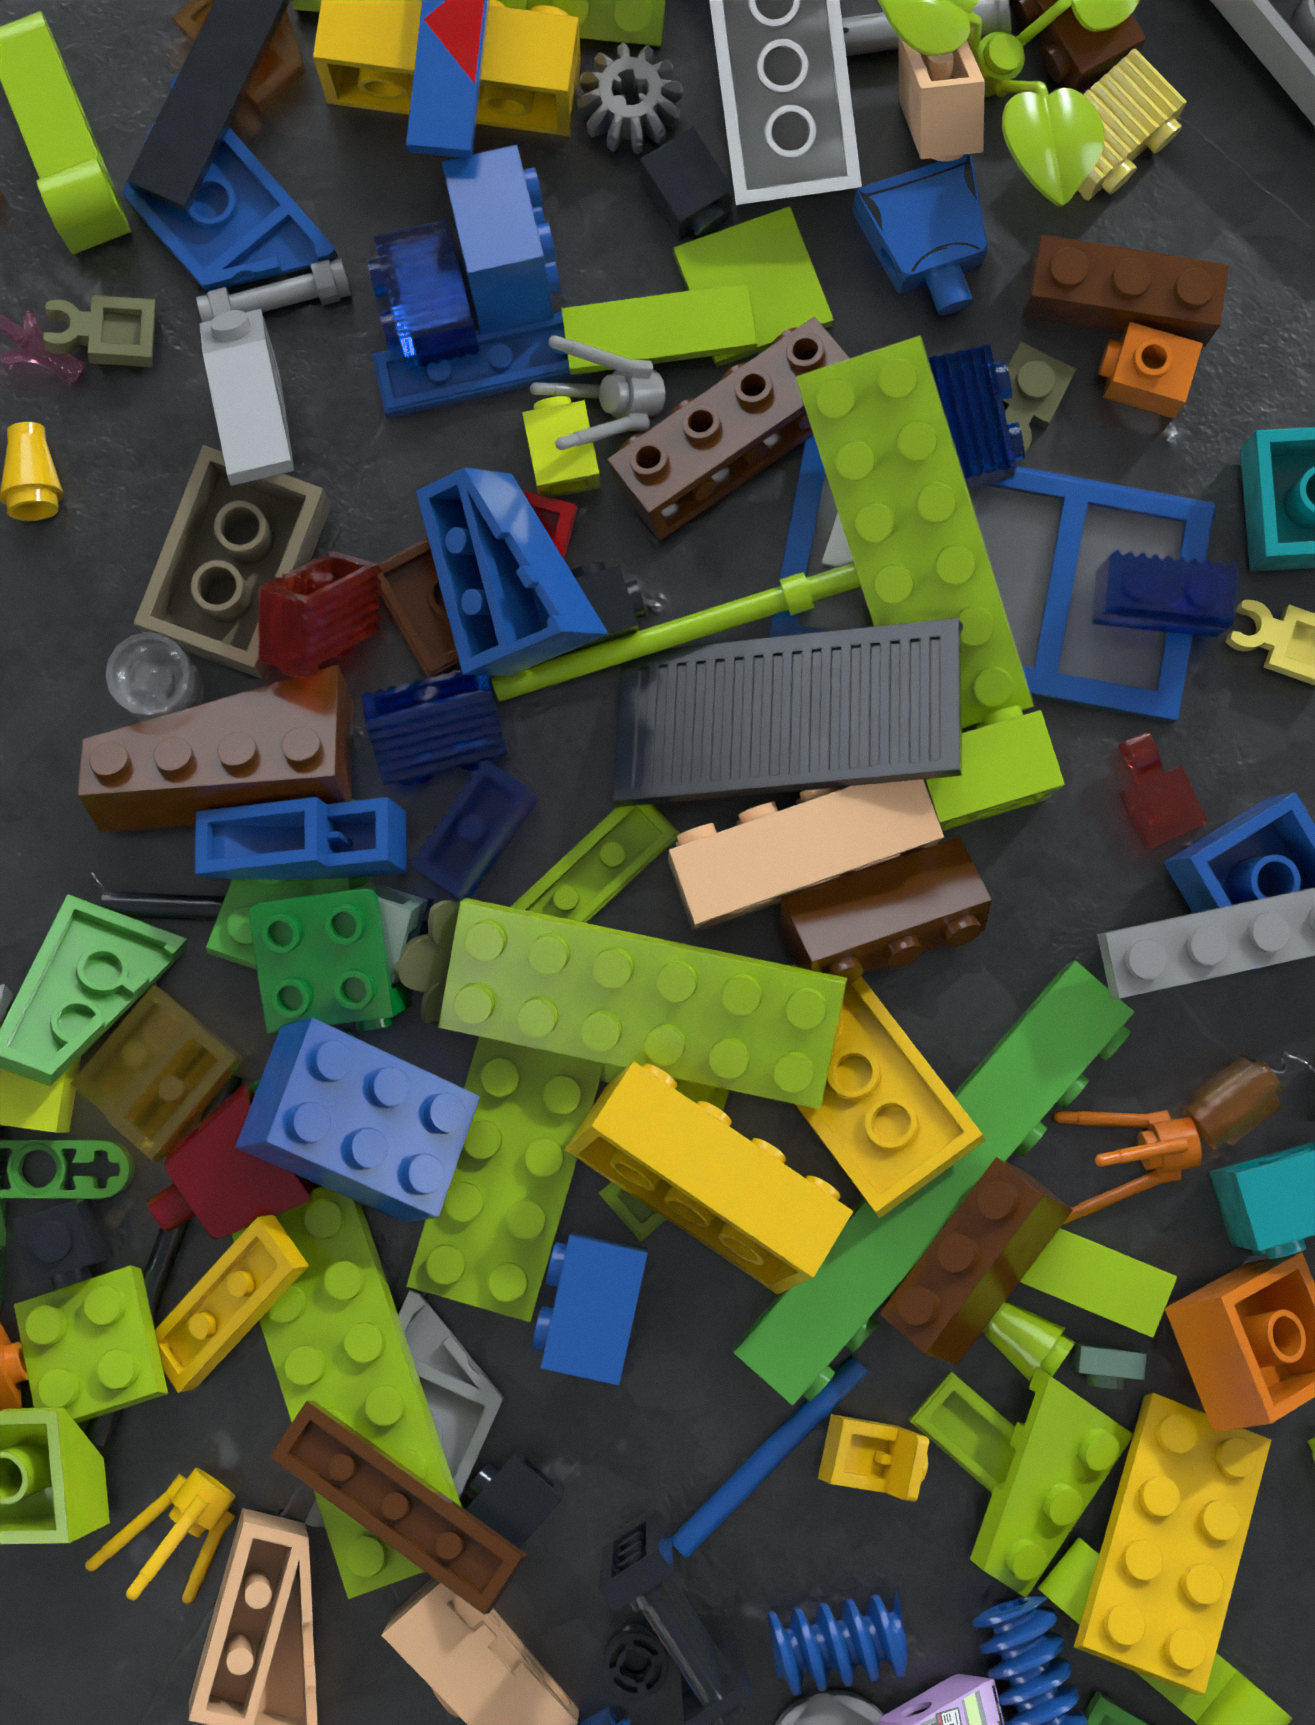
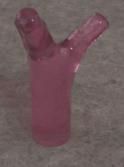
M26 310L22 313L24 328L0 314V330L20 347L2 354L4 364L8 365L21 361L36 363L71 385L75 383L83 371L84 363L68 353L53 354L45 350L44 334L39 329L32 310Z

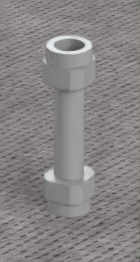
M342 258L330 262L327 259L312 263L311 269L313 273L229 295L226 287L208 291V294L196 297L202 322L211 321L215 316L226 311L241 310L249 312L261 309L262 312L319 297L322 306L338 302L340 298L352 295Z

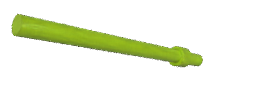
M854 562L809 577H805L804 572L779 579L781 586L547 660L512 676L493 677L492 683L498 701L501 702L789 610L790 616L814 609L813 602L861 587Z

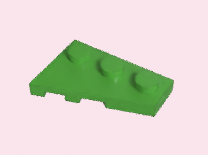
M67 894L0 1028V1068L51 1086L186 952L188 939Z

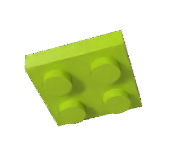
M130 1265L14 1304L34 1408L64 1407L76 1424L168 1394L141 1268Z

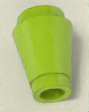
M1010 1301L1003 1303L982 1331L985 1334L984 1336L1029 1381L1034 1374L1036 1366L1053 1377L1076 1343L1062 1333L1066 1327Z

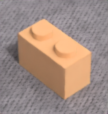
M899 38V103L920 159L932 158L937 161H954L963 157L964 154L982 153L984 150L985 81L967 40L954 52L936 57L915 51Z

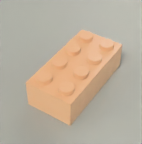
M924 780L855 785L841 790L839 787L804 790L799 793L801 798L796 800L797 805L778 811L775 802H769L738 814L740 820L736 821L737 826L717 833L714 824L710 823L677 835V847L669 849L668 865L692 932L696 933L781 903V899L784 896L936 845L944 838Z

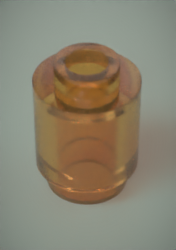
M1240 1057L1192 1093L1194 1101L1184 1107V1112L1187 1117L1193 1120L1197 1132L1213 1149H1217L1225 1142L1230 1145L1235 1144L1280 1110L1282 1105L1277 1095L1284 1088L1275 1073L1262 1060L1252 1064L1246 1058Z

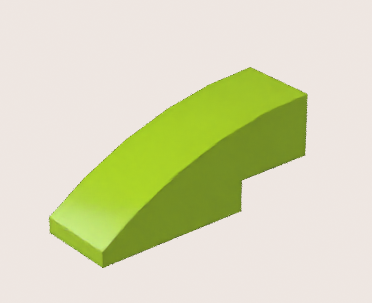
M1060 1228L1020 1282L1154 1338L1177 1276Z

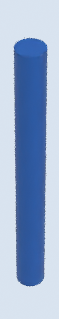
M851 1354L835 1370L834 1376L812 1401L806 1400L671 1537L673 1546L684 1557L688 1558L870 1372Z

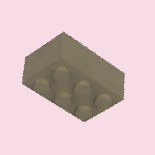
M203 445L133 624L148 638L265 680L332 506L324 489L285 474L230 486L223 452Z

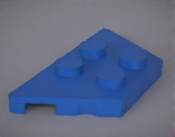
M178 73L175 77H173V80H172V82H171V84H170V86H169L170 91H171V89H172V87H173V85H174V83H175V81H176V79H177L179 73ZM153 122V124H152V127H151V129H150V131H149V133H148V136H147V138H146V140H145V142H144V145H145V143H146V141H147V139H148V137H149V135H150V133H151V130H152V128H153L155 122ZM230 127L188 213L132 189L128 181L122 191L126 202L206 293L222 287L229 288L310 268L312 263L327 259L330 262L338 257L335 247Z

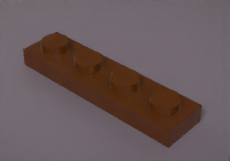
M315 1401L305 1402L269 1457L484 1615L492 1611L528 1556Z

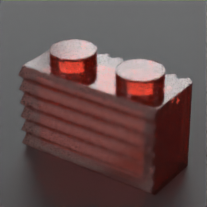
M331 551L327 552L326 555H319V559H312V562H305L304 566H297V570H290V573L282 574V577H274V581H267V585H259V661L280 667V671L288 676L309 677L315 675L319 670V665L329 659L353 654L355 645L380 631L376 624L381 619L376 612L381 608L377 601L382 595L377 588L382 584L378 577L383 572L377 563Z

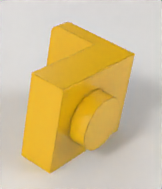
M831 1414L818 1479L833 1485L887 1493L901 1500L915 1502L918 1499L921 1482L924 1480L928 1469L927 1451L929 1439L924 1435L896 1425Z

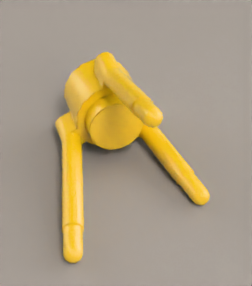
M195 1467L188 1478L178 1474L166 1492L87 1560L85 1568L89 1572L97 1570L174 1504L175 1506L168 1516L176 1524L140 1570L139 1575L127 1589L126 1597L128 1600L134 1601L140 1596L187 1532L200 1538L204 1531L208 1529L209 1532L182 1595L183 1603L191 1604L197 1595L201 1583L204 1581L223 1534L236 1518V1515L228 1509L237 1497L222 1483L199 1468Z

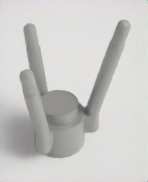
M551 336L549 338V346L554 349L616 370L612 375L604 377L601 384L535 382L531 384L530 391L533 395L598 398L603 410L606 413H611L617 419L560 437L555 442L557 449L565 450L627 431H647L649 429V420L659 417L665 403V386L660 374L653 370L651 361L630 360L559 336Z

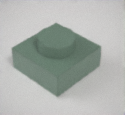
M1076 1342L1070 1350L1069 1368L1078 1373L1086 1374L1085 1385L1123 1390L1125 1389V1378L1144 1380L1147 1354L1134 1348Z

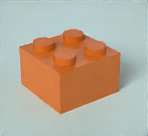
M1302 1251L1280 1258L1245 1263L1164 1308L1213 1432L1272 1424L1315 1397V1282Z

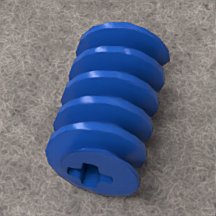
M896 1592L891 1612L887 1611L877 1594L870 1595L866 1616L861 1615L852 1599H844L840 1620L835 1619L826 1603H820L817 1607L815 1622L811 1625L802 1609L795 1607L791 1612L789 1628L784 1629L774 1611L767 1612L777 1679L784 1678L794 1696L801 1694L804 1674L810 1673L819 1691L827 1690L829 1674L832 1669H836L846 1687L853 1686L857 1665L863 1666L872 1683L879 1682L882 1661L889 1662L898 1679L905 1678L908 1651L900 1604Z
M1028 1596L1003 1602L972 1619L973 1627L994 1629L995 1635L979 1645L982 1654H1001L1002 1657L1000 1663L986 1672L988 1678L1009 1681L1010 1687L998 1694L1000 1706H1016L1017 1713L1006 1719L1004 1725L1088 1724L1083 1711L1072 1708L1080 1698L1078 1689L1075 1685L1063 1683L1070 1677L1072 1667L1067 1659L1055 1657L1062 1652L1065 1643L1061 1634L1048 1631L1055 1625L1057 1616L1053 1608L1039 1606L1047 1599L1046 1596Z

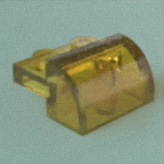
M153 984L70 1084L107 1116L106 1120L147 1157L161 1163L245 1060L221 1036L207 1028L162 988Z

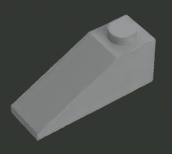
M258 309L249 312L241 310L226 311L215 316L211 321L199 323L203 358L230 486L294 471L281 377L262 310Z

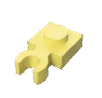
M1243 600L1237 606L1236 612L1251 617L1256 624V632L1254 635L1248 636L1241 632L1232 631L1228 634L1225 642L1238 651H1252L1258 647L1267 649L1269 652L1264 668L1315 685V613L1289 604L1283 609L1280 620L1273 618L1270 610L1261 602Z

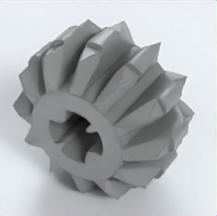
M623 42L617 47V60L615 61L607 55L598 52V55L594 58V66L597 72H583L580 77V88L586 94L577 100L578 112L583 116L590 117L587 122V132L592 138L608 132L607 148L612 152L620 147L623 139L631 140V149L638 155L643 151L644 136L662 145L666 140L664 125H676L679 123L681 111L675 103L683 98L682 84L670 80L673 76V65L669 59L652 65L653 49L649 45L640 51L638 58L630 57L629 48ZM627 92L634 93V97L639 103L626 105V100L622 94Z

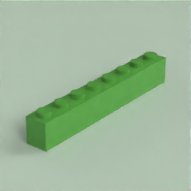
M1077 961L1066 964L952 1094L982 1132L986 1141L880 1219L863 1197L852 1209V1215L814 1278L778 1294L732 1347L733 1353L792 1406L802 1395L809 1402L812 1401L835 1374V1371L828 1366L844 1346L851 1352H854L869 1337L878 1324L871 1315L887 1297L891 1299L994 1159L998 1157L1006 1161L1014 1151L1023 1157L1031 1150L1047 1130V1127L1040 1122L1056 1102L1062 1108H1066L1089 1082V1079L1082 1072L1099 1054L1104 1060H1107L1128 1038L1131 1031L1124 1024L1133 1015L1134 1011L1121 999H1111L1109 989Z

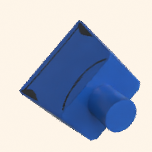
M964 154L963 157L954 161H939L857 188L852 207L855 219L896 291L899 294H906L928 286L938 315L952 314L971 305L973 298L964 274L982 267L988 251L971 154Z

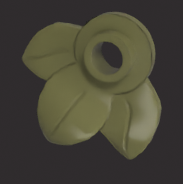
M444 900L434 904L429 912L428 934L419 935L410 940L405 945L399 961L394 966V975L401 985L415 991L424 992L421 1002V1020L425 1023H433L440 1020L460 901Z

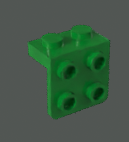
M360 888L263 901L251 907L249 921L267 1033L279 1032L281 1026L308 1018L317 1019L329 1026L353 1022L355 1031L381 1029L392 1026V1017L410 1007L408 988L399 982L391 984L377 894L372 889Z

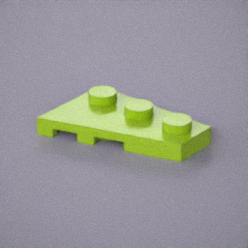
M1037 1366L1029 1389L1035 1392V1396L1025 1423H1016L1009 1444L1016 1451L1007 1478L1004 1482L994 1487L970 1560L983 1571L1024 1597L1029 1595L1133 1437V1433Z

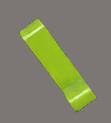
M42 11L0 26V81L40 178L37 180V185L42 199L59 235L70 252L75 255L131 233L129 223Z
M1078 1537L1038 1587L1045 1596L1079 1625L1100 1555L1080 1537ZM1217 1653L1215 1654L1205 1694L1194 1695L1136 1672L1197 1725H1288L1293 1719Z

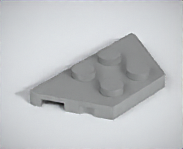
M411 1289L398 1316L458 1497L460 1498L504 1397L419 1292ZM315 1499L305 1524L312 1527H325L317 1500Z

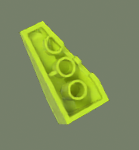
M17 1408L0 1411V1544L71 1543L109 1524L104 1458L65 1408Z

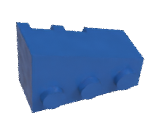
M461 468L416 490L463 674L512 676L609 634L511 473Z

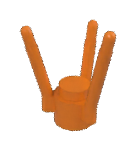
M1167 1110L1148 1114L1090 1111H1056L1053 1114V1121L1058 1124L1147 1128L1148 1131L1138 1133V1146L1099 1154L1095 1157V1163L1099 1167L1141 1160L1146 1170L1155 1169L1153 1172L1072 1207V1213L1063 1224L1090 1215L1159 1184L1179 1181L1182 1179L1181 1170L1201 1165L1200 1139L1196 1126L1190 1117L1171 1120Z

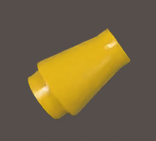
M35 422L15 423L7 428L8 443L0 489V501L7 506V514L14 519L22 521L48 519L58 513V502L62 500L64 494L47 445L45 427Z

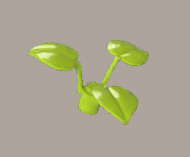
M877 0L889 24L899 38L919 53L936 57L950 54L961 47L968 38L967 42L985 81L984 97H990L995 94L999 97H1004L1008 93H1018L1006 103L1002 115L1004 139L1015 162L1032 185L1049 201L1058 207L1068 203L1100 158L1105 139L1104 126L1095 106L1080 92L1071 88H1060L1048 94L1047 87L1043 82L1013 80L1024 66L1025 55L1023 46L1070 6L1075 17L1084 28L1097 32L1109 30L1119 25L1130 16L1140 0H1059L1018 36L1015 37L1006 32L996 31L986 35L982 40H980L982 19L979 15L972 12L980 0Z

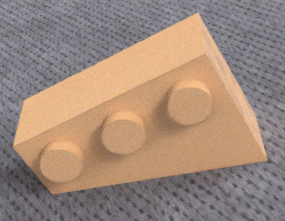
M242 1508L189 1698V1721L206 1725H318L309 1537L305 1523Z
M433 1577L393 1612L381 1635L432 1687L435 1696L443 1707L455 1718L460 1717L467 1725H576L578 1723L579 1708L494 1608L490 1613L482 1614Z

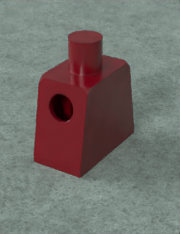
M248 1082L239 1087L168 1152L163 1165L174 1184L147 1200L151 1214L166 1233L171 1232L197 1216L210 1237L214 1240L221 1239L249 1227L257 1217L276 1216L303 1205L312 1199L314 1182L235 1148L255 1096V1092Z

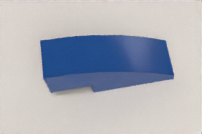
M313 797L196 812L195 874L199 877L308 880L407 873L406 811L388 797L325 804L319 798Z

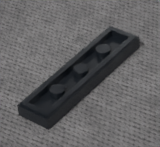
M291 0L214 1L127 180L132 189L181 211L189 212Z

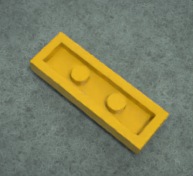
M274 1215L257 1217L155 1329L163 1371L178 1393L195 1390L309 1267Z

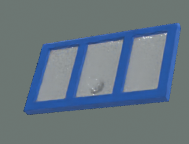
M814 435L802 442L804 451L780 579L804 572L805 577H809L834 569L822 565V560L838 511ZM958 455L1031 696L1173 724L1178 721L1212 521L1216 515L1215 503ZM862 587L813 602L814 609L790 616L789 610L774 614L772 616L769 638L874 627Z

